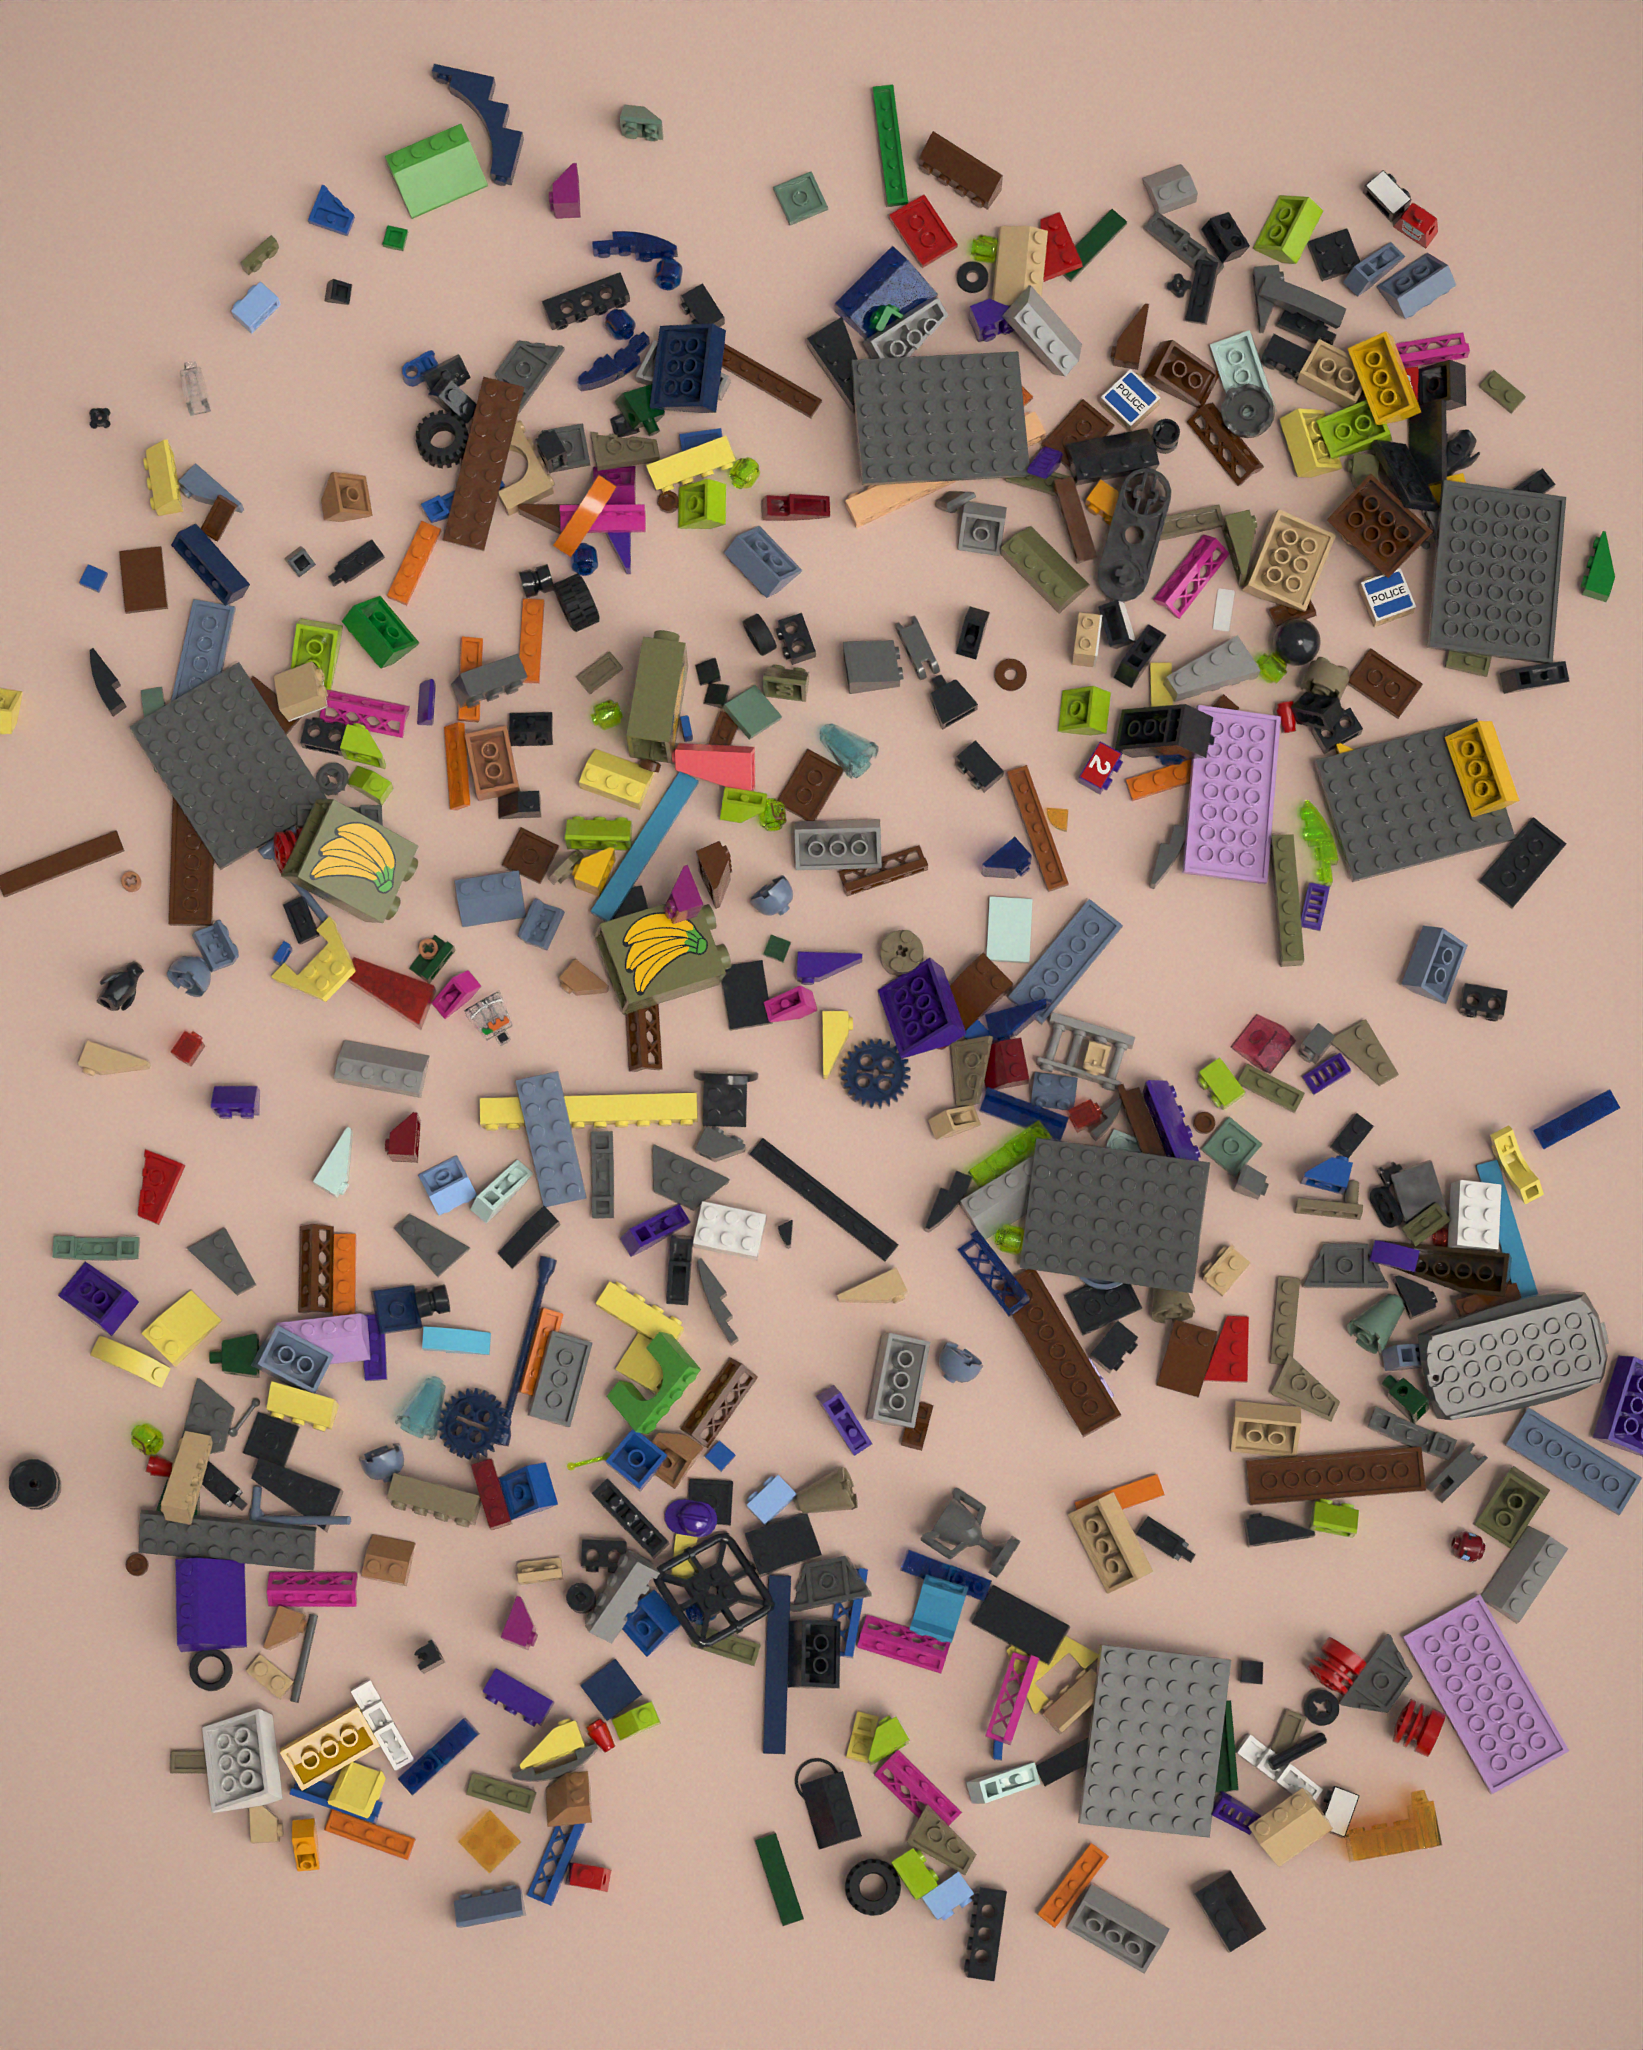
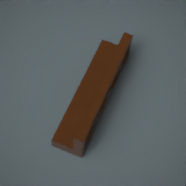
M1213 402L1203 405L1187 421L1238 486L1242 485L1252 474L1258 473L1264 468L1242 438L1229 431L1224 424L1221 412ZM1200 416L1205 419V428H1200L1195 422ZM1210 432L1217 434L1218 445L1210 441ZM1223 449H1228L1231 452V461L1223 457ZM1236 465H1241L1246 471L1241 478L1236 473Z
M1073 476L1054 480L1052 486L1076 564L1097 558Z
M920 845L882 857L881 863L884 864L882 868H878L880 872L870 876L865 875L868 868L864 870L845 869L839 871L846 896L848 897L927 871L928 863L926 857L924 858ZM918 853L919 860L910 863L905 862L909 854ZM890 860L901 863L900 866L892 869L885 868ZM851 873L860 876L858 880L847 883L845 875Z
M659 1004L626 1014L629 1072H638L644 1069L662 1070ZM647 1010L652 1014L651 1022L646 1019L645 1012ZM648 1031L653 1035L652 1044L647 1039ZM650 1052L655 1058V1064H649L648 1054Z
M1124 1084L1117 1085L1119 1098L1122 1100L1123 1109L1140 1152L1166 1156L1140 1088L1137 1087L1126 1091Z
M318 1224L300 1226L298 1313H332L334 1226ZM320 1230L326 1231V1241L324 1243L319 1238ZM321 1252H323L326 1256V1262L324 1264H322L319 1260V1254ZM321 1273L326 1278V1283L323 1286L319 1283V1275ZM321 1294L325 1298V1307H318V1297Z
M730 1357L680 1429L696 1439L704 1447L709 1448L758 1376L742 1363ZM745 1372L750 1377L745 1384L740 1385V1378ZM735 1391V1398L732 1402L727 1403V1396L730 1392ZM722 1409L721 1418L714 1421L715 1413L717 1410ZM709 1427L710 1433L704 1440L700 1437V1434L705 1428Z

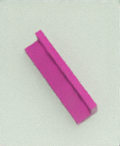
M1463 332L1396 343L1404 368L1434 364L1446 360L1468 358L1470 353L1469 343L1465 342ZM1451 340H1460V345L1447 346ZM1432 343L1442 347L1427 350V347ZM1415 346L1416 348L1421 350L1418 352L1406 353L1409 347Z
M645 504L605 505L588 533L646 532ZM560 505L561 532L579 505Z
M1203 534L1153 600L1158 605L1167 607L1176 618L1180 619L1230 553L1215 537ZM1217 548L1221 555L1217 560L1213 561V552ZM1203 565H1207V573L1200 577V569ZM1194 581L1193 591L1187 593L1188 584ZM1178 598H1182L1181 606L1177 610L1173 604Z
M327 689V705L330 708H334L338 715L335 717L327 716L326 708L321 709L320 718L325 720V722L332 724L333 722H341L345 726L358 723L364 725L368 731L403 738L410 706ZM354 712L360 719L351 721L345 714ZM370 716L376 717L380 723L376 726L371 725L367 718ZM391 720L400 722L399 730L391 729L387 723Z
M269 1572L267 1586L268 1606L357 1607L356 1588L358 1573ZM274 1580L285 1581L283 1584H273ZM299 1580L307 1581L305 1584H297L296 1582ZM321 1580L329 1581L326 1585H320L318 1582ZM352 1580V1585H342L340 1582Z
M867 1615L857 1648L941 1674L951 1643L940 1642L928 1635L921 1636L909 1630V1627ZM870 1623V1624L876 1625V1626H878L880 1629H879V1630L870 1629V1628H868V1624ZM890 1632H899L901 1636H893ZM912 1638H918L922 1643H915L912 1641ZM932 1645L944 1646V1651L935 1649Z
M1013 1652L985 1737L1011 1745L1039 1661L1038 1657L1031 1655L1029 1658ZM1015 1659L1028 1663L1026 1671L1017 1675L1013 1667ZM1011 1671H1012L1014 1677H1012V1678L1009 1679L1010 1674H1011ZM1024 1675L1023 1680H1022V1683H1021L1019 1677H1021V1676ZM1016 1679L1020 1687L1019 1692L1010 1696L1006 1688L1007 1683ZM1004 1692H1005L1006 1695H1007V1698H1005V1699L1002 1700L1003 1695H1004ZM1017 1696L1016 1701H1015V1704H1014L1012 1698H1014V1697ZM1009 1700L1013 1711L1003 1717L999 1709L1000 1704ZM997 1713H998L999 1716H1000V1719H998V1720L995 1721L996 1716H997ZM1010 1717L1009 1723L1007 1725L1005 1719ZM1001 1721L1006 1728L1004 1737L991 1733L993 1725Z
M899 1750L874 1774L918 1818L921 1817L923 1811L917 1807V1801L922 1802L925 1806L928 1804L948 1826L962 1813ZM888 1768L893 1773L894 1779H889L883 1771ZM901 1786H906L910 1790V1795H905L901 1791Z

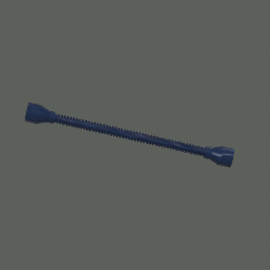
M540 1256L537 1280L539 1285L536 1288L537 1293L534 1296L526 1333L524 1334L521 1352L518 1357L519 1360L515 1368L512 1387L510 1388L507 1406L505 1407L506 1412L503 1414V1416L508 1418L507 1421L503 1422V1425L507 1426L508 1429L501 1431L506 1437H499L498 1439L502 1446L509 1447L511 1439L510 1426L512 1423L510 1418H512L515 1399H517L520 1380H522L525 1361H527V1353H529L530 1342H532V1334H534L536 1318L539 1315L541 1299L544 1296L543 1291H545V1286L554 1273L557 1260Z

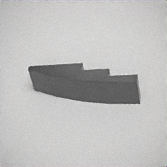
M1159 212L1144 226L1155 239L1194 271H1196L1198 259L1218 262L1220 264L1218 274L1224 268V263L1222 264L1221 261L1209 254L1207 248L1190 237V233Z
M1265 276L1259 292V296L1292 314L1298 312L1313 321L1320 320L1335 329L1341 326L1346 312V308L1327 298L1270 276Z
M1187 812L1183 827L1174 825L1170 845L1164 843L1160 845L1150 885L1151 889H1155L1168 873L1185 843Z
M700 1258L698 1259V1265L709 1306L720 1329L732 1346L739 1340L727 1323L733 1319L732 1314L722 1302V1299L727 1296V1292L703 1259Z

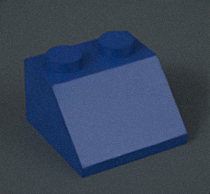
M1343 1156L1331 1157L1305 1172L1301 1184L1343 1195L1348 1185L1353 1162H1349V1159Z
M632 1429L606 1460V1464L641 1492L656 1474L668 1455L644 1435Z
M546 1462L525 1466L499 1478L511 1520L535 1514L558 1505Z
M655 1590L638 1602L634 1612L626 1615L627 1622L622 1628L646 1657L654 1652L681 1626L676 1616H672L670 1613L671 1609Z

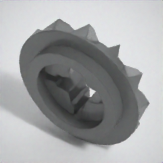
M328 763L318 771L316 782L320 786L322 793L328 796H338L339 792L345 791V786L349 783V773L339 763ZM328 775L336 777L338 783H330Z

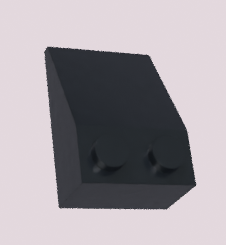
M808 1514L745 1533L760 1577L822 1555Z

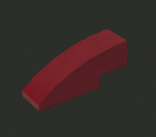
M789 494L788 496L766 495L762 499V520L797 521L830 517V496Z

